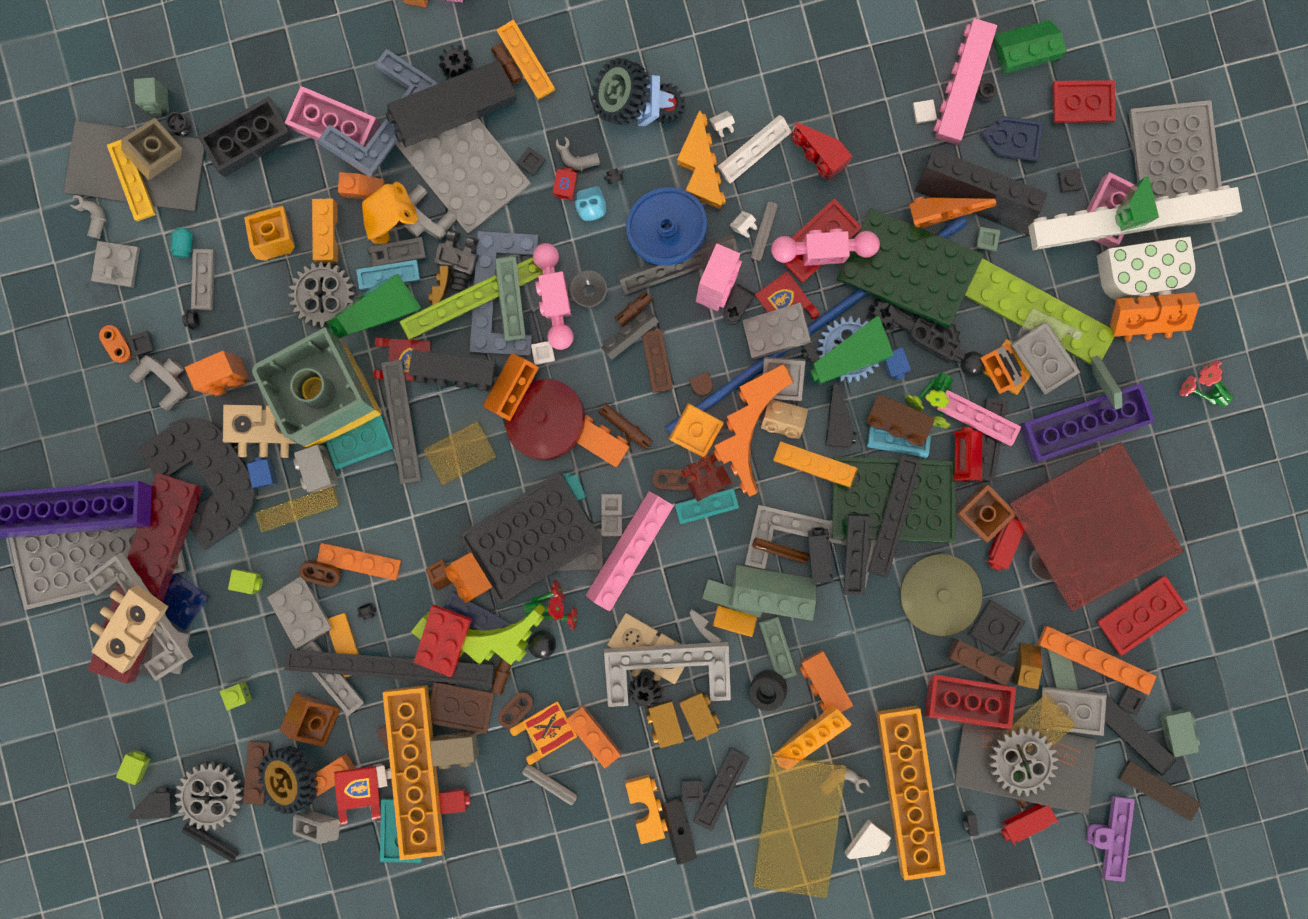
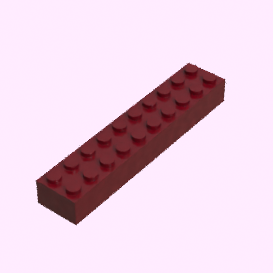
M156 473L152 484L150 527L137 528L127 559L134 571L142 579L148 591L163 603L203 486L167 474ZM118 583L116 591L125 596L126 593ZM112 599L109 609L115 613L120 604ZM107 618L105 619V622H104V625H103L102 628H104V629L106 628V626L108 625V623H109V621H110L109 619H107ZM151 636L147 638L148 641L132 667L124 673L119 672L94 653L87 671L126 684L135 682Z

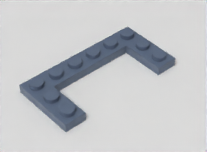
M388 49L384 51L375 63V68L408 89L402 98L438 84ZM386 118L366 147H363L330 124L318 139V144L371 178L398 140L394 133L396 130L394 125H390Z
M478 231L477 239H479L476 254L479 257L475 267L474 285L496 275L494 259H497V254L533 256V252L538 246L539 236ZM494 299L472 310L470 353L511 355L513 353L517 356H531L532 335H525L526 339L504 341L503 334L492 333Z

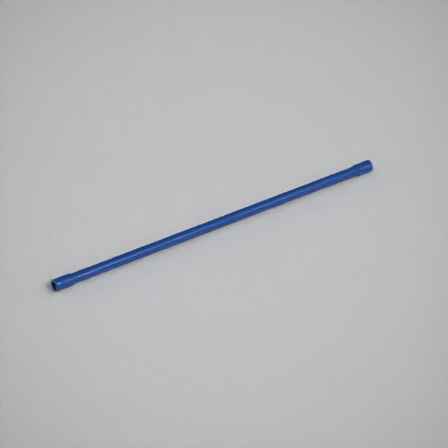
M963 216L955 218L935 235L946 239L965 227L967 221ZM856 290L808 325L810 336L868 294ZM791 349L771 354L765 357L780 358L784 354L789 352ZM764 357L695 407L705 412L763 370ZM681 416L665 426L670 434Z

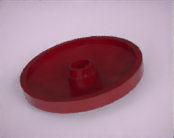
M553 379L536 380L530 383L511 420L505 419L506 432L512 445L525 456L536 460H552L566 454L576 445L584 429L585 411L577 393L566 384Z

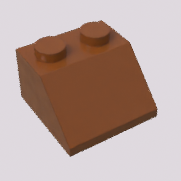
M982 484L956 510V516L986 543L1017 515L988 484Z
M295 692L279 731L291 740L325 746L340 708L313 696Z

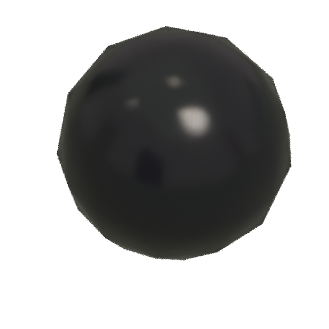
M540 630L530 636L528 650L535 658L545 659L555 652L556 640L550 632Z

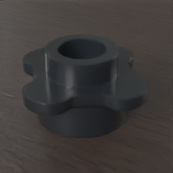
M618 168L607 171V176L603 177L605 180L607 179L609 185L623 180L622 173L624 172L622 170L618 171Z

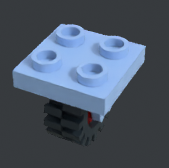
M650 76L648 78L650 84L646 86L650 88V93L645 94V97H648L649 100L648 102L643 101V105L646 106L645 110L639 109L641 116L636 117L638 119L637 126H646L655 119H657V122L662 121V123L671 122L683 113V108L686 104L682 103L685 97L680 96L683 93L681 90L679 92L676 91L678 89L676 85L672 87L671 83L660 85V76Z

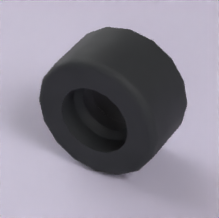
M774 671L760 672L754 677L749 687L750 701L760 710H776L782 705L787 695L786 681L780 674ZM763 685H769L774 688L776 694L771 697L766 696L760 691V688Z

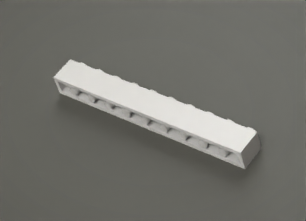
M1229 185L1218 187L1216 188L1217 191L1209 192V189L1197 191L1195 195H1189V192L1177 194L1176 198L1169 199L1168 196L1156 198L1155 202L1159 218L1146 226L1121 231L1120 226H1117L1115 220L1116 211L1120 204L1116 205L1113 209H1108L1107 206L1096 208L1095 212L1090 213L1087 210L1077 211L1073 216H1067V213L1054 216L1055 219L1047 220V217L1037 218L1028 226L1032 249L1038 250L1235 216L1242 212L1238 187L1230 188Z

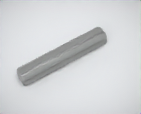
M767 203L751 254V258L760 261L762 259L778 207L776 203Z
M527 764L523 769L522 774L566 803L573 805L576 801L577 795L533 766Z

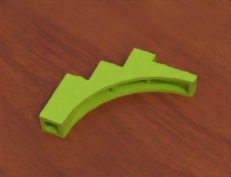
M539 604L529 615L517 623L504 628L493 630L469 629L460 657L465 652L481 664L484 659L489 661L494 653H496L510 665L515 660L520 662L527 653L524 649L528 645L526 640L532 634L530 628L533 625L537 627L544 619L542 613L546 609ZM429 612L422 617L411 631L420 640Z

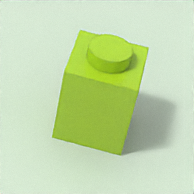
M232 569L228 590L257 594L263 584V579H261L262 573Z
M246 681L220 691L226 710L253 700Z
M138 750L125 754L116 778L133 785L142 782L151 759L146 757L144 752Z

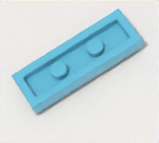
M417 260L356 269L359 290L361 291L368 290L377 283L396 274L400 276L404 283L421 281Z
M870 426L867 447L927 458L930 450L931 436L927 437L923 447L919 445H912L903 438L894 437L882 429H875Z

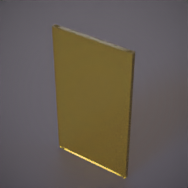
M772 755L753 884L754 888L827 898L846 766Z

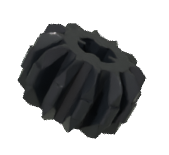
M451 45L450 51L444 49L445 55H439V59L442 61L439 63V67L443 69L442 73L444 76L449 74L450 79L454 78L455 75L459 76L466 73L467 70L473 69L470 64L473 62V58L469 56L470 53L467 49L463 51L461 45L456 50L454 45Z
M646 673L642 677L637 675L629 684L628 696L632 697L631 703L637 702L638 708L641 705L645 709H648L649 706L654 708L663 697V687L659 686L660 680L655 681L654 675L648 677Z

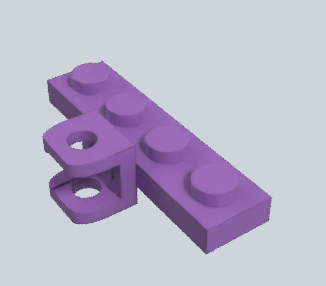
M1112 796L1108 826L1103 824L1088 825L1086 841L1097 848L1105 849L1102 878L1105 880L1125 882L1135 803L1133 798Z

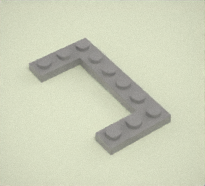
M758 505L745 565L765 569L768 552L753 548L752 543L756 537L771 542L774 530L808 537V530H812L815 527H823L829 531L830 542L846 546V539H832V521ZM868 540L865 589L869 575L867 570L876 540Z
M122 552L115 555L85 578L96 596L103 593L116 582L119 583L125 593L136 585L150 593ZM165 613L157 621L158 624L153 631L164 651L144 664L155 681L193 657L189 647L183 642Z
M728 642L604 649L608 707L628 706L626 670L708 665L710 701L731 700Z

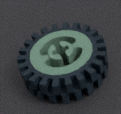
M616 58V60L609 61L610 65L605 64L603 66L605 71L600 70L598 73L601 78H596L594 81L598 83V86H593L592 90L596 92V94L592 95V99L596 100L593 103V107L597 108L595 110L596 114L600 115L599 117L604 121L618 125H628L629 121H636L635 116H641L639 109L645 110L646 108L643 105V101L648 102L649 100L648 97H645V94L650 93V88L646 87L650 84V80L646 79L648 73L644 71L645 68L640 66V64L624 58Z

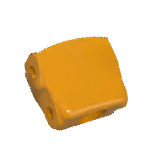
M399 182L383 185L362 202L364 227L368 239L374 244H387L390 241L388 231L399 220L405 224H414L419 220L414 204L407 194L405 187Z

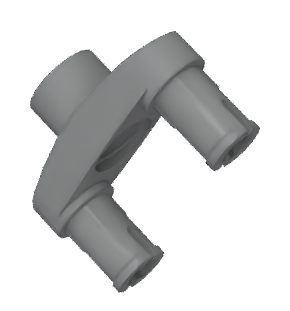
M418 184L409 194V197L415 206L419 220L414 224H404V226L415 237H418L425 231L441 240L457 217L448 211L438 223H433L416 207L427 194V191Z
M145 355L140 360L139 366L129 375L133 381L140 383L152 371L163 380L171 390L159 402V405L166 411H169L179 399H183L188 394V390L178 378V375L184 369L172 358H169L162 364L153 357Z

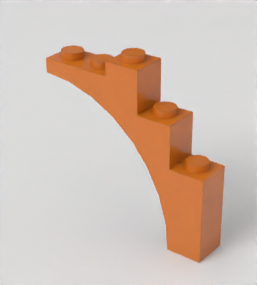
M786 364L740 386L741 391L739 395L744 403H748V406L727 416L728 421H726L730 431H734L736 435L715 445L716 450H714L716 458L718 461L722 460L723 464L729 461L733 463L730 465L735 476L739 475L742 481L740 487L744 494L748 493L749 497L759 491L753 477L750 462V445L753 431L760 414L769 401L794 382Z

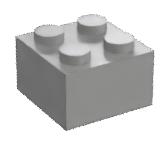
M315 445L294 453V465L301 472L302 478H300V482L304 490L307 489V492L317 493L340 485L327 446Z

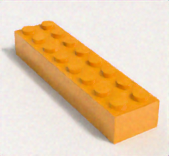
M428 685L387 689L383 692L400 860L441 856L445 851L440 812L437 768L432 765L430 741L433 739Z
M909 706L876 711L900 875L904 880L945 875L921 709L918 706Z

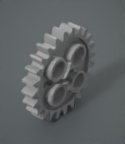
M323 262L319 263V267L311 263L312 269L304 266L305 273L302 274L298 271L297 273L300 278L292 279L296 285L289 286V288L294 290V293L288 294V296L294 298L290 305L297 306L293 312L300 313L299 319L306 318L305 323L309 325L312 322L316 328L320 323L321 327L324 328L329 319L353 302L351 297L356 296V293L350 292V290L355 288V285L348 284L352 279L345 277L346 271L342 270L339 272V266L336 265L332 269V264L329 262L326 267ZM321 277L324 278V280H323V286H322L321 281H320ZM331 280H336L337 282L334 289L328 288ZM316 281V287L313 290H309V282ZM323 290L326 293V295H324L321 299L319 295L322 294ZM332 300H336V308L330 310L329 303ZM311 301H316L317 303L314 310H309L308 308ZM322 304L324 307V313H321Z
M1018 727L1017 733L1010 729L1009 736L1002 733L1004 740L996 739L999 744L998 747L992 746L996 752L989 754L994 759V761L989 762L990 766L995 767L990 771L993 775H997L994 780L997 783L1001 782L1000 786L1003 789L1008 786L1007 791L1009 793L1015 790L1018 796L1021 795L1022 791L1026 796H1029L1030 790L1037 794L1038 787L1044 791L1043 783L1045 782L1050 785L1049 776L1055 777L1051 771L1058 769L1053 764V762L1058 761V758L1052 756L1057 751L1054 748H1049L1053 743L1051 741L1045 742L1047 737L1043 734L1039 736V731L1037 730L1031 734V729L1028 727L1025 733L1021 727ZM1033 743V750L1030 753H1026V746ZM1017 744H1019V748H1020L1021 755H1022L1025 759H1027V760L1024 761V763H1025V766H1026L1027 770H1028L1029 773H1030V776H1031L1030 779L1027 778V772H1026L1025 767L1020 764V763L1022 762V758H1021L1019 752L1017 751V748H1016V745H1017ZM1014 751V757L1011 760H1006L1007 752ZM1036 763H1040V770L1033 772V766ZM1021 770V777L1013 779L1014 772Z
M214 762L210 763L208 767L206 763H203L200 768L198 766L193 767V772L191 770L187 771V777L180 779L183 784L178 785L176 788L181 790V792L175 794V797L180 798V801L175 804L178 806L182 805V809L178 813L185 812L186 815L183 820L190 818V826L196 822L197 829L204 825L205 831H207L212 825V828L216 830L219 828V825L221 827L226 826V821L229 823L233 821L232 815L237 816L239 814L235 808L243 806L238 801L243 799L239 792L244 788L237 787L241 780L233 779L236 773L228 774L230 767L222 770V764L215 768ZM197 781L203 783V790L197 788ZM217 782H221L224 785V791H220L217 788ZM192 794L199 795L201 797H192ZM221 795H226L228 798L226 799V798H222V797H214L213 799L210 800V797H209V796H221ZM196 801L202 804V811L196 809ZM216 803H220L223 806L222 812L216 809Z

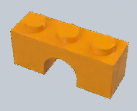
M312 199L313 260L318 264L320 262L328 264V262L338 264V243L335 239V224H338V203L334 199Z
M650 774L626 780L625 785L630 804L642 802L649 808V813L646 817L636 820L641 844L665 838V831H668L665 819H661L659 813L663 811L661 801L656 799L654 794L657 791L655 779H651Z

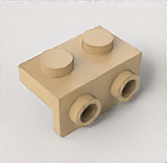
M772 399L767 404L761 429L771 433L782 434L789 438L800 439L808 409Z

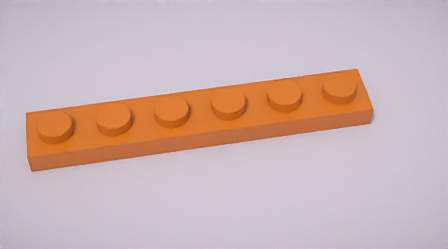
M1044 626L1037 645L1146 695L1150 694L1157 677L1048 626Z

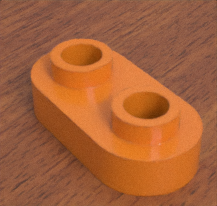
M104 326L100 330L99 338L111 359L118 363H127L133 354L124 335L115 326ZM111 332L112 336L108 339L107 333ZM119 349L122 350V354L120 356L117 355V351Z

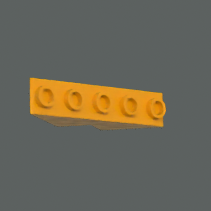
M699 111L679 154L677 165L694 172L686 191L694 195L698 200L721 209L722 204H726L723 192L719 191L718 187L721 184L719 172L715 173L716 157L714 153L710 152L709 148L712 145L710 133L706 134L705 126H708L706 114H702Z
M832 704L816 720L810 719L773 756L781 767L788 770L852 724Z

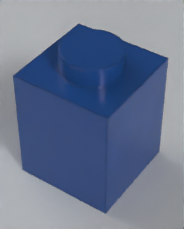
M902 347L893 350L894 356L883 361L889 379L893 377L895 380L907 377V372L911 371Z
M257 457L253 459L252 463L247 464L252 488L277 484L272 460L265 459V457Z

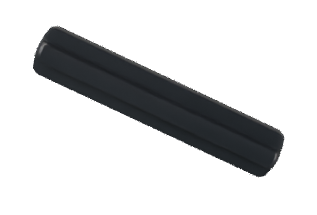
M190 822L186 823L183 827L182 832L228 861L233 862L239 854L237 850L203 829H197V826L194 824L190 826Z

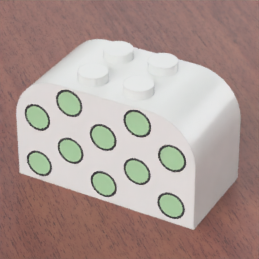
M1191 237L1110 248L1097 255L1102 288L1114 300L1133 297L1136 302L1137 297L1154 296L1157 299L1158 295H1168L1186 286L1195 274Z

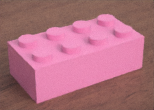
M300 86L285 121V124L291 130L317 141L330 124L363 147H366L380 125L376 117Z

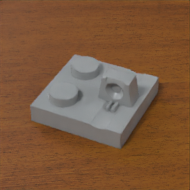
M97 241L91 281L134 288L140 248Z
M764 357L763 374L786 364L794 380L792 384L781 390L773 399L802 401L805 360Z

